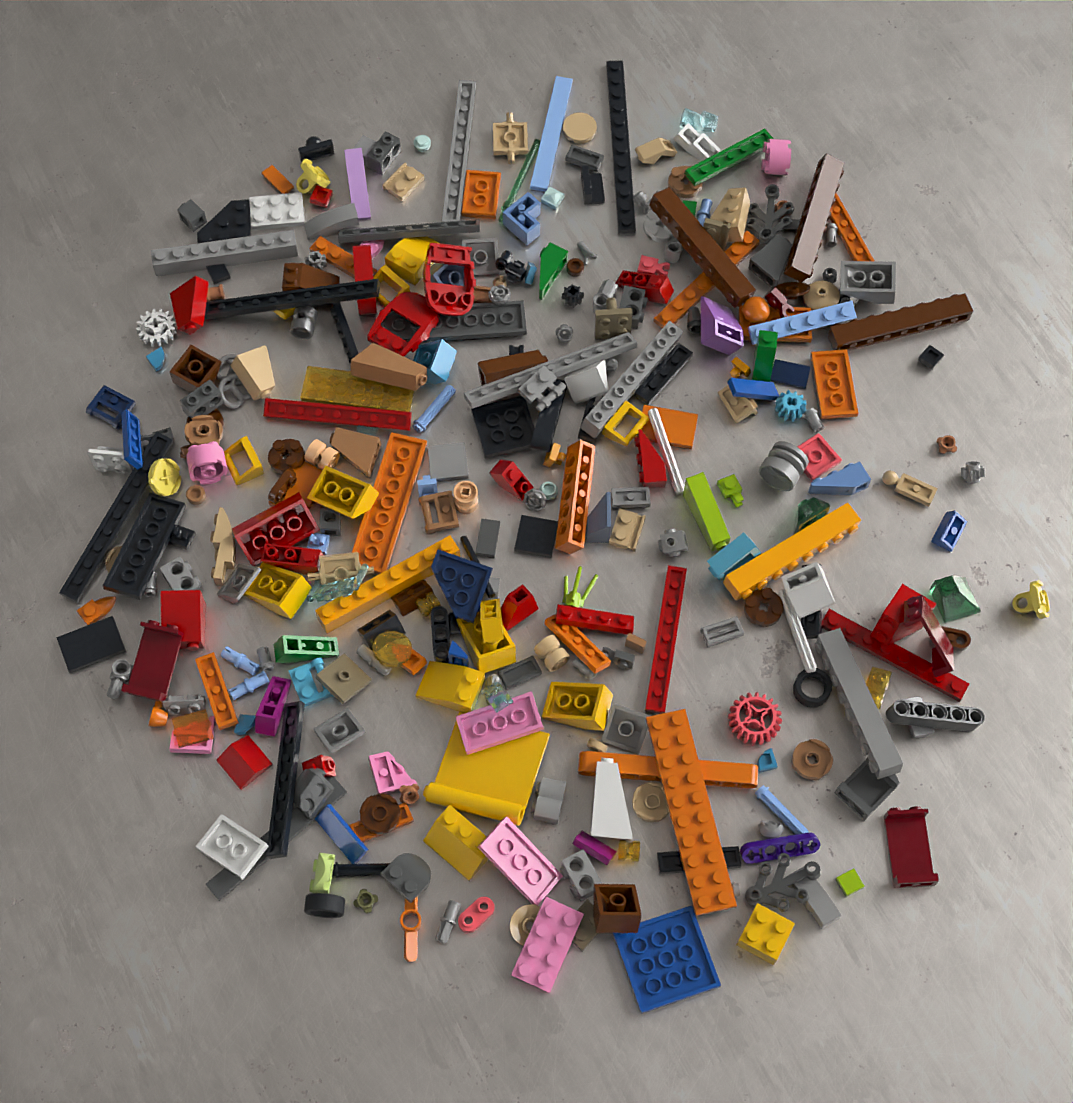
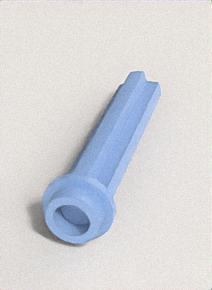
M447 385L418 420L413 421L412 427L419 433L426 430V426L455 394L456 390L453 386Z
M763 785L755 792L756 798H760L795 835L809 832L768 790L769 787Z

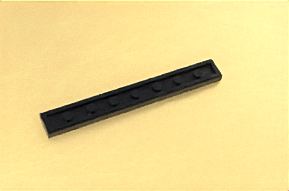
M302 701L286 703L284 706L267 843L269 847L266 851V857L269 859L287 857L305 703Z

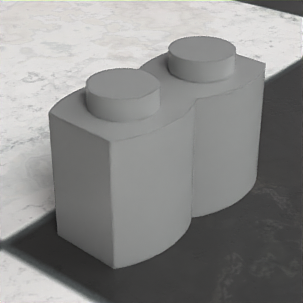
M542 777L541 782H537L535 794H538L537 801L532 802L531 813H534L535 820L558 824L566 787L565 781Z

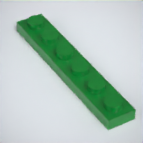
M764 128L686 169L684 174L696 186L763 151V143L767 142L768 139L774 138Z

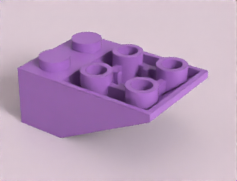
M702 296L701 344L731 355L744 346L743 329L731 308Z

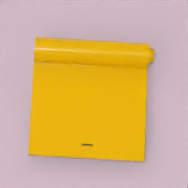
M459 711L458 716L465 713ZM456 719L435 782H430L429 785L425 786L423 797H425L426 802L445 807L451 805L454 809L499 821L504 817H508L514 825L519 826L522 822L550 734L538 731L467 755Z

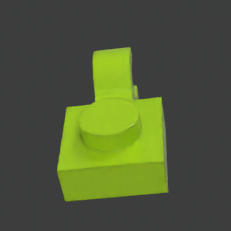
M735 474L717 480V486L724 498L730 497L736 508L742 506L743 503L741 501H744L741 495L742 487Z

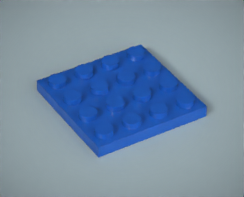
M692 905L640 922L638 933H613L641 1014L721 987Z

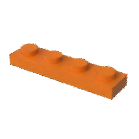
M319 236L310 247V252L319 250L321 255L325 254L326 262L355 279L353 255ZM373 268V277H374L375 274L377 273V270H376L375 268Z
M556 614L545 619L544 624L594 674L610 666L611 660L577 627L555 624Z
M212 652L196 658L195 661L219 730L239 724L215 653Z

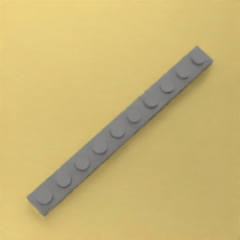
M459 80L442 222L460 221L476 81Z
M627 332L464 392V398L473 409L516 393L543 365L556 377L563 376L637 348V341Z

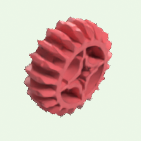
M750 692L747 693L746 697L741 695L739 700L734 701V706H731L729 709L731 713L728 714V719L731 721H729L728 725L733 727L731 732H738L737 739L744 737V744L748 740H751L752 746L755 745L756 741L760 745H763L764 740L770 742L771 737L775 738L777 735L776 731H780L781 728L779 724L782 723V719L779 717L782 713L777 711L778 704L772 705V698L766 700V694H763L761 698L758 692H755L754 697H752ZM744 709L747 717L741 723L739 713ZM769 715L771 724L766 729L763 720ZM748 728H753V729H755L757 732L751 731V730H749Z

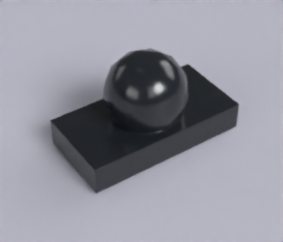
M311 136L307 139L306 146L298 148L301 162L303 159L313 161L334 155L332 139L321 141L320 138Z

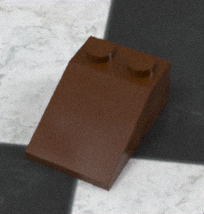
M284 263L282 291L340 284V276L304 263Z

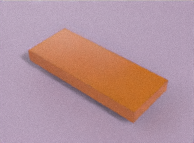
M273 165L261 172L281 194H287L294 189V186Z

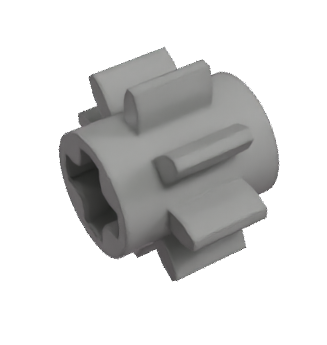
M319 250L309 252L308 257L304 258L305 263L309 266L321 270L323 267H327L325 254L321 255Z
M970 461L966 463V467L961 468V476L963 479H966L967 483H979L980 477H985V468L980 466V462Z

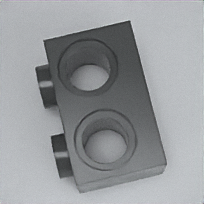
M385 131L366 155L368 168L383 175L401 152L400 138Z
M624 286L619 309L632 308V315L634 316H632L631 328L638 329L639 322L643 323L645 312H642V308H646L648 297H645L646 290Z
M208 380L182 398L180 403L183 412L192 421V418L195 416L208 415L222 405L224 400L221 391L211 380Z

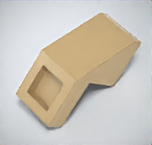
M656 138L635 149L638 159L642 163L653 165L661 155L674 157L678 153L671 141L663 138Z

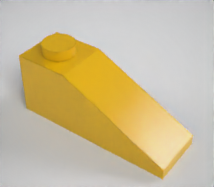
M500 599L482 601L480 604V621L484 643H498L500 640H504Z

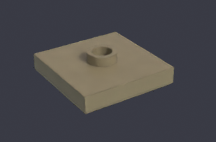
M345 653L316 674L315 677L342 704L346 703L372 681Z

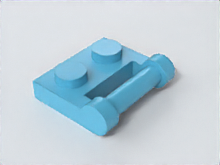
M316 658L310 663L289 670L299 700L305 703V707L333 696L323 685L324 690L318 693L310 672L316 669L318 674L324 669L322 658Z

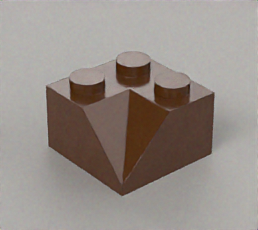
M190 345L169 373L174 384L189 392H193L208 380L215 384L222 362L197 347Z
M594 884L593 918L596 933H638L642 914L635 884Z

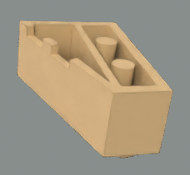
M746 188L728 189L710 218L722 221L723 224L727 225L731 223L727 242L743 241L750 207V199Z

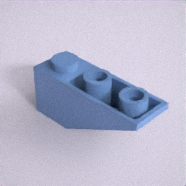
M859 461L855 464L850 463L840 471L834 470L822 479L816 478L811 482L808 492L809 494L853 495L867 489L871 478Z

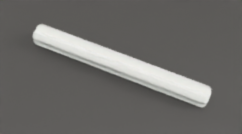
M650 409L648 416L675 494H683L684 484L658 409Z
M781 589L778 595L783 602L784 612L807 673L815 672L817 666L800 619L786 589Z

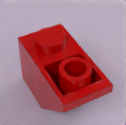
M499 460L489 472L501 488L520 501L524 500V494L528 490L534 488L513 461Z
M523 584L509 593L501 606L502 624L507 631L539 609L534 596Z

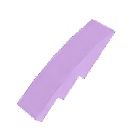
M362 148L344 150L351 203L355 204L358 220L371 219Z

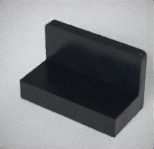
M588 165L581 166L584 205L604 204L605 196L602 174H589Z
M391 610L386 611L357 629L359 635L366 641L374 653L406 634L397 615Z

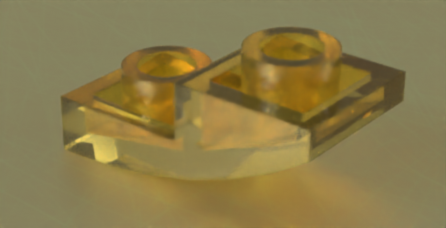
M872 667L866 685L877 708L881 710L892 672Z

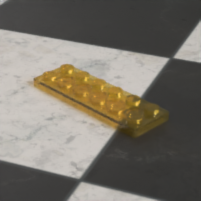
M307 366L300 398L304 402L411 412L415 391L351 375V371Z

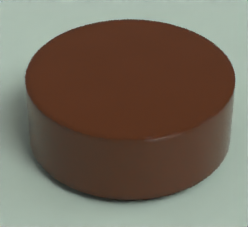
M578 258L570 259L567 262V273L574 277L582 275L584 272L583 261Z

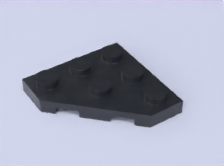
M249 199L229 202L197 232V244L251 236Z

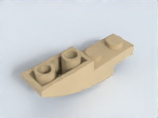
M219 507L218 514H215L214 517L215 531L211 532L210 541L216 550V565L212 567L211 578L214 579L216 586H223L227 569L235 570L236 545L228 516L224 508Z

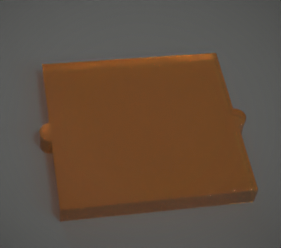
M206 709L171 718L174 727L173 735L176 736L179 748L214 739L211 730L212 722L208 719Z

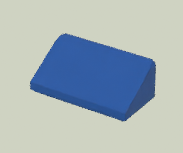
M955 510L946 512L931 542L952 552L968 521Z
M452 641L448 652L449 664L469 667L468 655L456 642Z

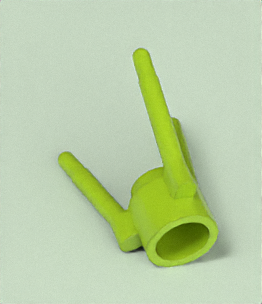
M578 567L573 590L569 594L568 576H565L562 603L566 606L583 608L584 601L595 584L598 575H594L582 598L580 597L581 594L577 592L582 567Z

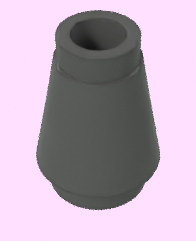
M696 306L688 309L687 329L693 334L701 333V314Z

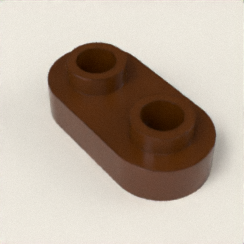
M290 469L285 470L270 490L268 500L275 504L283 501L287 490L290 487L292 488L297 481L296 473Z
M941 626L953 646V650L963 651L968 648L971 643V637L966 631ZM956 640H961L962 644L957 643Z

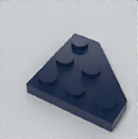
M437 550L431 570L455 618L474 624L493 568Z

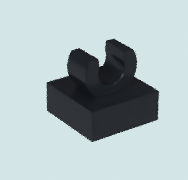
M177 525L169 542L171 545L188 550L196 533L193 530Z

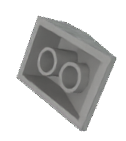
M841 261V294L875 304H894L896 262Z

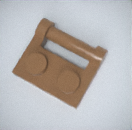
M452 490L424 495L418 498L423 510L426 534L459 527ZM430 503H435L439 523H433Z

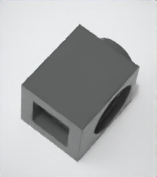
M191 199L177 209L180 220L193 232L207 223L205 212Z
M327 507L320 508L321 534L341 536L340 513ZM328 519H335L333 522H326Z

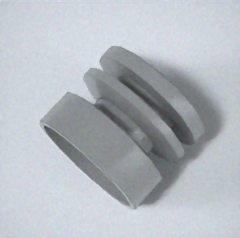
M778 441L773 445L768 457L765 458L759 467V474L764 481L774 488L790 491L808 466L809 460L806 454L797 446L788 442Z

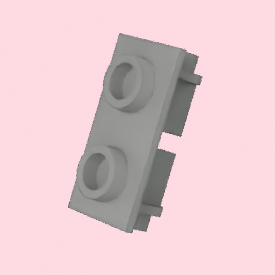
M201 694L187 695V699L184 700L183 695H169L163 701L164 710L168 713V716L206 714L204 705L206 697Z

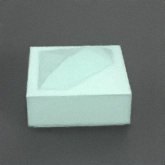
M549 187L542 196L541 203L556 210L565 198V194Z

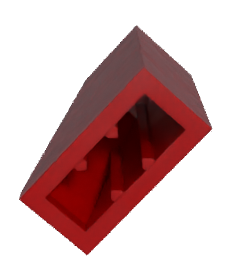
M196 275L170 293L177 329L190 335L204 325L209 286L208 281Z

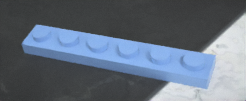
M848 301L749 326L748 331L752 345H755L759 330L778 332V338L853 320L857 316L853 301Z

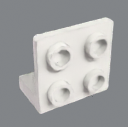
M98 446L97 450L88 449L91 462L98 471H116L117 473L124 474L126 472L131 473L133 470V466L124 460L123 448Z

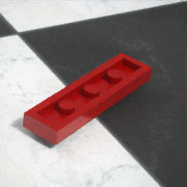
M557 604L555 624L628 635L629 633L633 634L634 616Z

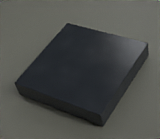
M521 515L514 552L552 558L558 521Z

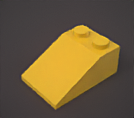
M428 236L404 238L395 244L385 256V265L400 278L416 286L423 277L428 245L430 242H438Z
M262 562L259 566L261 571L243 595L278 615L292 619L313 588L302 575Z
M480 611L477 613L474 624L456 619L471 660L478 671L486 673L516 663V647L504 626V640L490 644L488 642L484 643Z
M429 661L415 697L458 712H471L474 710L484 685L485 673L466 666Z
M551 682L541 717L545 720L585 730L604 731L613 694L604 684Z

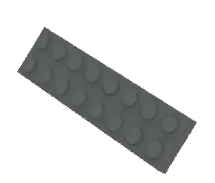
M524 300L507 301L502 305L493 302L475 303L469 312L461 316L440 314L436 327L430 332V337L423 342L440 339L459 340L527 335ZM393 310L381 322L382 327L407 342L411 340L420 328Z

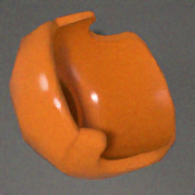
M759 296L747 299L741 309L744 319L751 323L760 324L770 314L767 301Z

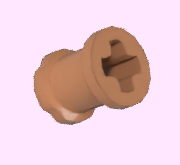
M223 284L208 288L207 301L225 299Z

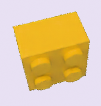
M757 903L736 945L774 965L795 923Z

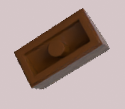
M422 579L392 596L391 600L400 614L406 616L434 600L435 594L431 586Z

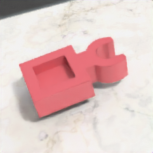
M641 255L637 272L653 275L657 273L661 276H668V272L663 269L669 270L670 264L667 262L660 264L657 258Z

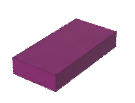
M583 830L575 837L572 843L577 848L584 849L587 854L605 865L610 863L617 852Z

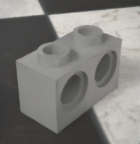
M178 557L160 567L163 577L172 590H184L183 588L187 585H191L187 590H200L202 584L197 576L193 577L190 573L193 570L188 561L183 562L181 557ZM178 570H181V571H182V572H181L180 574H178V575H175V574H174V573H175L176 571H178Z
M584 849L561 861L562 867L560 872L564 879H569L571 883L569 888L573 896H578L581 902L594 895V884H602ZM577 863L581 869L579 871H572L569 866ZM586 881L591 887L585 890L579 884Z

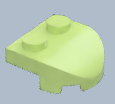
M319 853L318 859L314 860L313 872H315L314 880L311 879L309 892L329 894L335 854Z

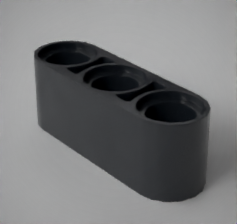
M436 606L431 610L434 661L449 663L448 652L451 645L448 611L443 606ZM438 615L444 616L442 620L435 619ZM439 633L446 635L444 638L436 637ZM441 651L447 653V655L443 657L438 656L437 654Z

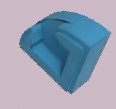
M528 262L525 283L532 284L537 268L534 263Z
M162 347L146 356L156 372L162 368L165 359Z
M240 714L238 718L239 724H236L234 733L236 735H244L252 726L255 727V715Z
M772 748L766 750L760 756L757 763L758 773L777 769L778 766Z

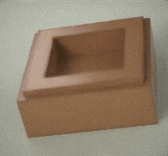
M629 633L625 646L643 654L647 641Z

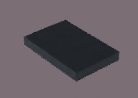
M113 616L56 637L69 673L126 652Z

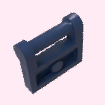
M103 385L87 406L86 413L106 421L113 428L119 430L122 426L121 413L126 409L131 412L136 403L134 400ZM101 405L118 415L114 418L97 409V407Z

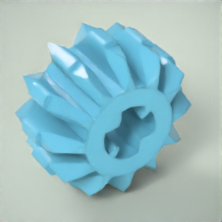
M788 390L786 394L782 392L779 398L776 399L775 411L779 412V417L784 416L785 421L788 418L792 422L795 421V418L800 420L802 414L806 412V400H803V394L798 396L797 391L791 393Z

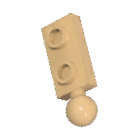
M889 470L882 477L886 485H897L895 492L928 507L937 491V488L905 473L902 474L901 478H898L894 471Z

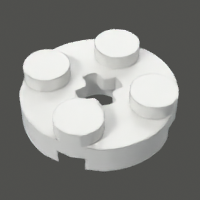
M650 210L644 219L643 228L645 234H648L656 242L671 240L673 235L665 225L663 228H660L657 224L662 223V221Z

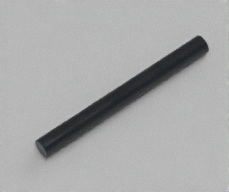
M462 536L460 541L469 559L480 564L468 537ZM488 582L485 592L488 598H493L496 594L490 582Z

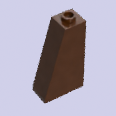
M539 350L480 361L477 365L481 386L548 362V359Z

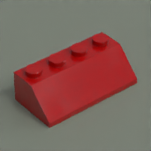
M299 492L232 528L234 537L251 566L261 563L265 543L292 546L311 536V534L320 531Z

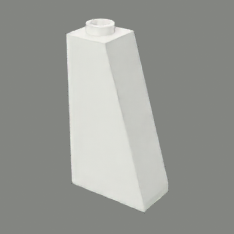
M601 758V762L597 761L591 836L632 839L618 763H613L611 758Z

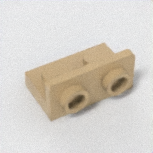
M729 385L717 392L736 423H739L752 413L758 414L756 410L758 405L754 399L733 396Z

